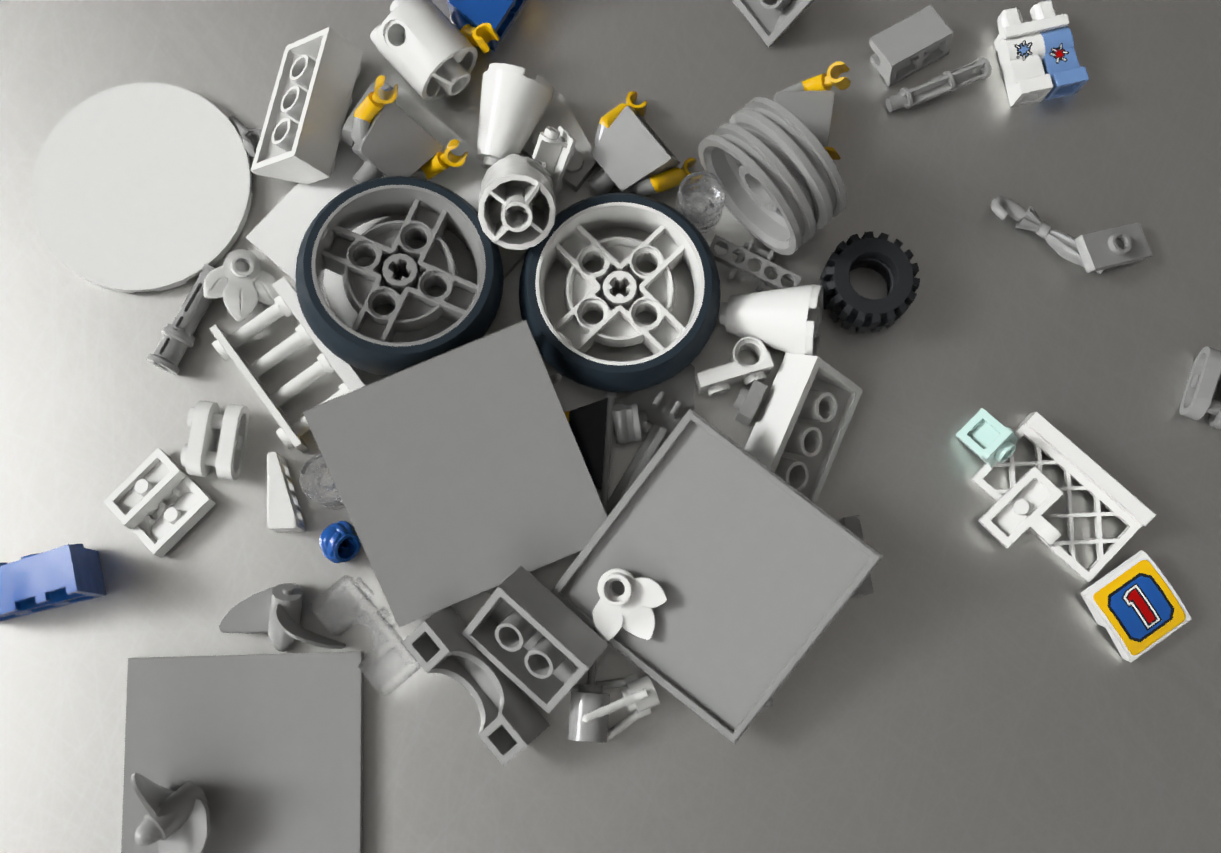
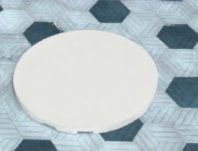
M138 82L115 86L101 91L75 106L56 124L40 149L32 175L31 203L38 230L51 252L61 263L81 278L99 287L116 292H161L186 284L187 280L201 273L204 264L216 265L232 248L246 224L253 198L252 165L243 141L230 120L219 108L197 93L175 85L158 82Z

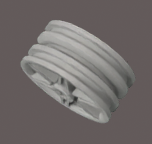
M753 98L744 106V109H740L732 115L729 123L720 125L715 129L713 135L707 136L699 143L698 154L702 168L719 198L748 232L762 244L779 254L792 255L801 247L802 243H806L815 235L816 229L824 228L833 217L838 216L847 206V193L844 182L826 149L800 119L781 104L769 98Z

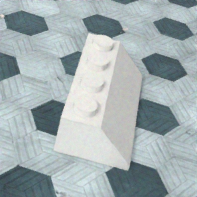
M331 27L286 46L251 172L256 175L303 184H310L330 177L336 166L335 156L341 141V131L347 111L353 101L352 92L355 80L361 71L360 61L363 49Z
M785 353L745 446V450L816 504L863 389L818 356Z

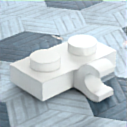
M1034 466L978 522L1005 548L1010 547L1028 528L1046 546H1051L1062 534L1042 514L1064 493Z

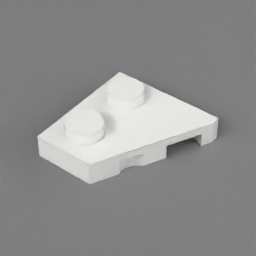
M559 94L542 115L521 153L533 159L532 155L540 132H545L547 126L556 129L559 128V125L563 126L576 140L574 157L568 163L562 180L564 184L577 192L597 167L598 162L592 156V147L565 97Z

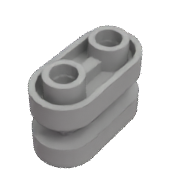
M1206 346L1199 352L1192 365L1180 404V414L1198 421L1207 412L1209 413L1208 424L1221 430V351Z

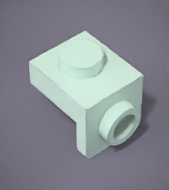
M983 408L956 434L963 444L991 468L997 462H1005L1016 450L1017 446L1015 443L1018 441L1015 432L1011 428L1003 426Z

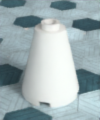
M506 63L489 64L488 70L485 68L482 75L477 158L482 161L483 168H490L498 160L510 154L519 155L550 104L555 91L552 84L542 76L537 74L536 79L533 80L524 76L526 69Z
M812 284L731 295L728 303L722 302L720 324L725 325L727 333L742 338L755 337L761 340L765 346L790 354L816 356L820 336H818L819 325L822 324L824 290L822 285Z

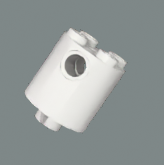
M394 0L390 6L391 13L370 35V39L375 43L377 49L426 101L439 100L448 94L452 96L462 91L470 81V72L475 66L478 57L477 49L431 0Z
M510 154L488 168L481 181L478 219L483 232L493 243L506 249L524 250L536 246L548 236L555 223L554 184L550 174L540 163L529 157Z

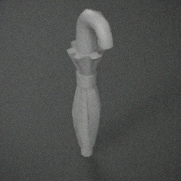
M999 196L991 201L992 211L1002 221L1009 215L1017 221L1015 228L1034 231L1036 235L1042 239L1044 238L1060 256L1084 267L1074 241L1076 238L1060 230L1052 229V226L1044 221L1042 222L1032 205L1025 209L1017 202L1003 196ZM1100 270V271H1096V272H1097L1098 274H1101L1104 270Z

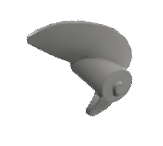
M296 583L279 584L250 596L233 607L223 618L219 626L220 631L223 633H268L274 648L280 652L288 650L296 639L327 649H342L346 647L345 643L321 636L299 625L303 591Z
M135 772L131 775L133 789L148 811L144 816V821L136 831V843L139 845H150L158 841V853H203L210 835V815L207 799L202 788L191 781H187L174 791L152 782L139 773Z

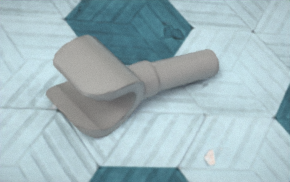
M230 116L228 119L237 132L240 133L248 156L255 157L254 149L258 146L262 130L259 128L249 129L235 116Z

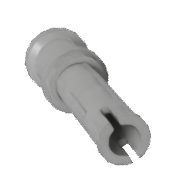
M204 264L177 317H175L172 324L164 326L162 330L164 336L154 354L147 356V361L171 374H178L180 370L178 364L187 348L193 347L195 343L193 334L213 300L204 297L203 285L207 274L215 269V267Z

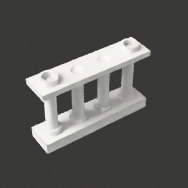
M283 276L272 284L279 294L274 299L276 303L229 336L216 324L209 329L217 339L212 343L216 351L225 361L231 358L281 427L276 431L281 441L289 450L295 447L304 454L310 450L301 438L310 430L305 416L291 424L280 409V406L326 373L331 375L336 372L344 383L338 386L340 389L338 392L324 402L361 388L365 384L350 364L334 355L313 333L301 311L296 290ZM294 314L300 323L295 328L297 332L248 365L237 348L285 315L288 318ZM315 343L322 352V354L316 357L318 361L270 395L258 377L303 345L307 344L310 346Z

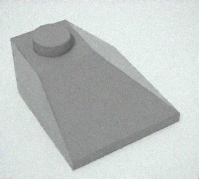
M732 0L768 47L773 46L814 2V0Z

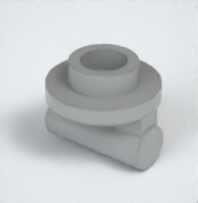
M638 403L612 406L616 443L622 445L630 441H642L641 433H648L646 410L639 411Z

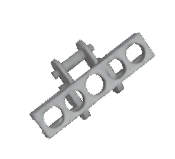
M715 235L710 249L715 261L732 268L728 278L733 279L737 269L760 280V284L756 289L757 292L762 291L764 285L773 289L786 288L781 283L782 277L793 282V287L799 285L802 277L770 262H775L777 258L773 256L775 251L770 250L768 252L754 245V238L751 239L750 243L745 242L744 248ZM718 245L728 250L727 254L718 255L714 250V246ZM731 253L738 255L735 262L731 259ZM751 259L759 261L761 265L760 270L756 272L751 271L748 268V261ZM771 272L777 274L776 279H768Z

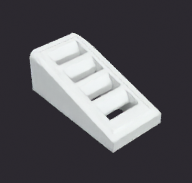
M268 452L267 527L277 533L305 531V524L287 462L277 452Z

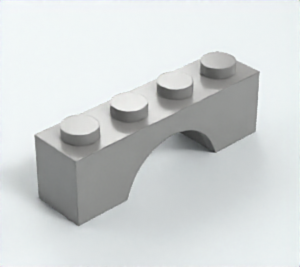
M451 606L446 607L426 619L403 644L427 673H441L450 676L469 691L480 712L481 725L478 736L504 766L550 725L519 687L461 634L467 627L466 623Z

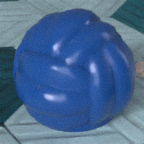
M338 521L327 526L319 538L323 555L333 563L347 562L353 559L361 547V542L354 526L347 521Z

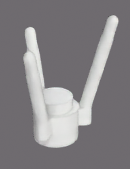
M634 673L624 678L595 682V685L603 686V690L624 686L627 688L620 690L622 699L585 714L582 720L587 723L624 707H627L629 712L634 711L608 730V741L638 719L652 714L650 708L659 705L660 702L649 675L638 678L637 674ZM574 685L566 695H570L571 691L579 692V685Z

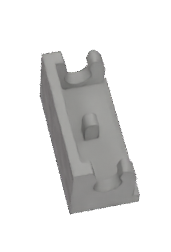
M929 5L871 37L869 45L875 53L870 56L871 62L885 79L887 86L890 87L948 55L953 31L936 10Z

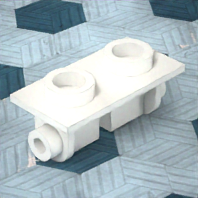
M560 125L558 129L547 126L545 132H540L532 155L534 160L543 162L542 166L550 174L554 184L555 197L561 192L562 179L568 163L574 157L576 144L573 136Z

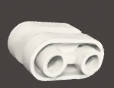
M200 400L188 412L187 426L190 429L188 444H185L182 448L181 465L186 467L188 475L206 477L211 467L214 466L216 467V475L219 479L236 480L242 468L249 427L248 407L229 404L224 414H220L217 402ZM218 429H221L218 450L215 451Z

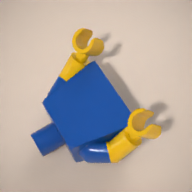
M448 0L447 4L450 12V21L473 46L480 47L484 53H487L490 49L493 51L497 49L527 0Z

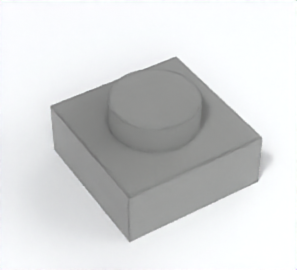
M754 379L750 389L742 387L733 405L734 408L739 409L735 418L736 421L749 426L768 385Z

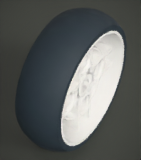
M608 193L593 196L574 203L555 216V223L548 236L536 246L529 248L523 262L518 291L522 320L527 321L539 353L557 371L581 385L613 392L646 389L672 378L686 368L707 344L718 318L721 298L717 265L713 253L700 231L690 220L671 206L647 196L630 193ZM624 227L638 229L651 235L644 242L629 237H611L597 241L590 233L600 229ZM558 259L568 269L564 283V301L568 313L553 326L546 308L545 285L549 271L555 260ZM596 260L601 262L604 267L600 271L592 273L585 270L583 266L588 261ZM682 260L689 269L694 286V304L686 327L671 314L676 295L675 282L671 271ZM642 261H650L656 266V269L651 273H642L636 266ZM613 287L619 290L626 287V296L624 297L620 293L613 296ZM588 311H597L603 316L601 322L592 325L586 323L583 320V316ZM647 311L654 314L656 321L651 325H642L637 321L636 316L640 312ZM596 342L611 347H627L642 342L654 355L639 360L617 362L597 359L584 353Z

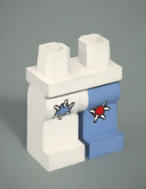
M1052 0L1033 5L1029 11L1032 21L1023 22L1020 9L1017 7L1002 11L997 18L999 35L994 41L996 52H998L1010 107L1039 102L1044 97L1048 100L1076 94L1089 80L1085 66L1080 67L1074 49V40L1068 27L1067 13L1058 15Z

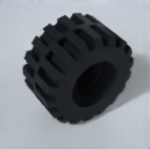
M873 231L865 232L862 238H859L858 234H854L848 238L846 243L842 241L830 255L819 279L822 281L820 285H822L824 290L823 308L824 310L828 308L832 310L829 317L834 322L838 318L844 321L841 326L842 328L849 330L853 325L856 326V333L864 334L867 329H871L872 333L880 332L884 326L889 328L900 319L917 296L915 291L920 285V278H915L919 272V267L917 263H910L914 256L910 249L905 252L900 249L903 244L900 240L896 239L892 243L888 241L889 235L882 232L878 238L874 237ZM861 267L875 270L886 282L887 296L881 299H868L859 295L850 283L849 272Z

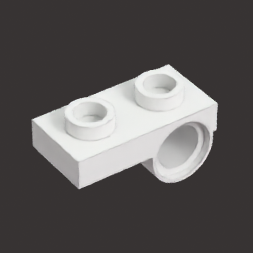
M755 337L740 339L733 348L730 363L696 374L695 384L698 394L708 392L709 396L712 397L730 391V385L744 381L745 386H750L754 379L759 382L765 381L767 379L766 375L771 372L774 365L764 343ZM743 350L752 351L756 355L758 362L754 365H746L740 361L738 353Z

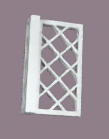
M1037 411L1030 413L1019 424L1020 426L1016 429L1015 434L1018 440L1024 436L1034 444L1035 461L1014 462L1013 453L1008 458V462H997L992 468L985 463L970 480L997 502L1003 497L1001 493H1007L1016 484L1015 466L1036 465V468L1043 473L1042 465L1057 464L1064 471L1065 487L1057 488L1065 491L1066 513L1045 514L1044 512L1042 516L1045 519L1067 518L1068 540H1058L1051 546L1048 545L1046 547L1086 582H1090L1140 527L1146 526L1156 514ZM1041 451L1051 460L1042 461ZM994 467H1008L1010 489L995 490L983 478ZM1071 478L1081 486H1071ZM1072 490L1088 491L1093 496L1094 512L1073 513ZM1100 503L1103 504L1109 510V512H1101ZM1101 516H1116L1127 527L1117 538L1103 539ZM1073 517H1094L1096 539L1075 540ZM1030 528L1027 529V530H1028L1029 532H1031L1037 539H1039V538L1032 532V530H1031ZM1103 543H1112L1103 552ZM1075 544H1096L1097 560L1087 570L1076 561ZM1059 545H1068L1069 554Z

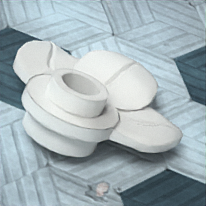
M245 249L231 251L225 257L223 266L215 268L207 274L203 285L204 297L208 299L223 297L228 312L238 322L243 321L253 311L257 302L270 307L276 303L274 299L279 296L272 286L276 282L275 278L261 269L260 261L254 253ZM243 261L247 263L249 270L247 272H240L235 264Z
M622 568L608 570L601 576L598 582L600 600L593 609V621L599 636L606 642L612 639L622 627L639 638L649 640L653 635L656 623L655 613L652 608L658 607L667 601L665 592L653 579L647 577L635 578L629 571ZM613 581H620L624 584L625 591L623 594L613 592Z

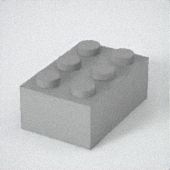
M522 565L497 587L461 633L548 714L609 646L604 639Z

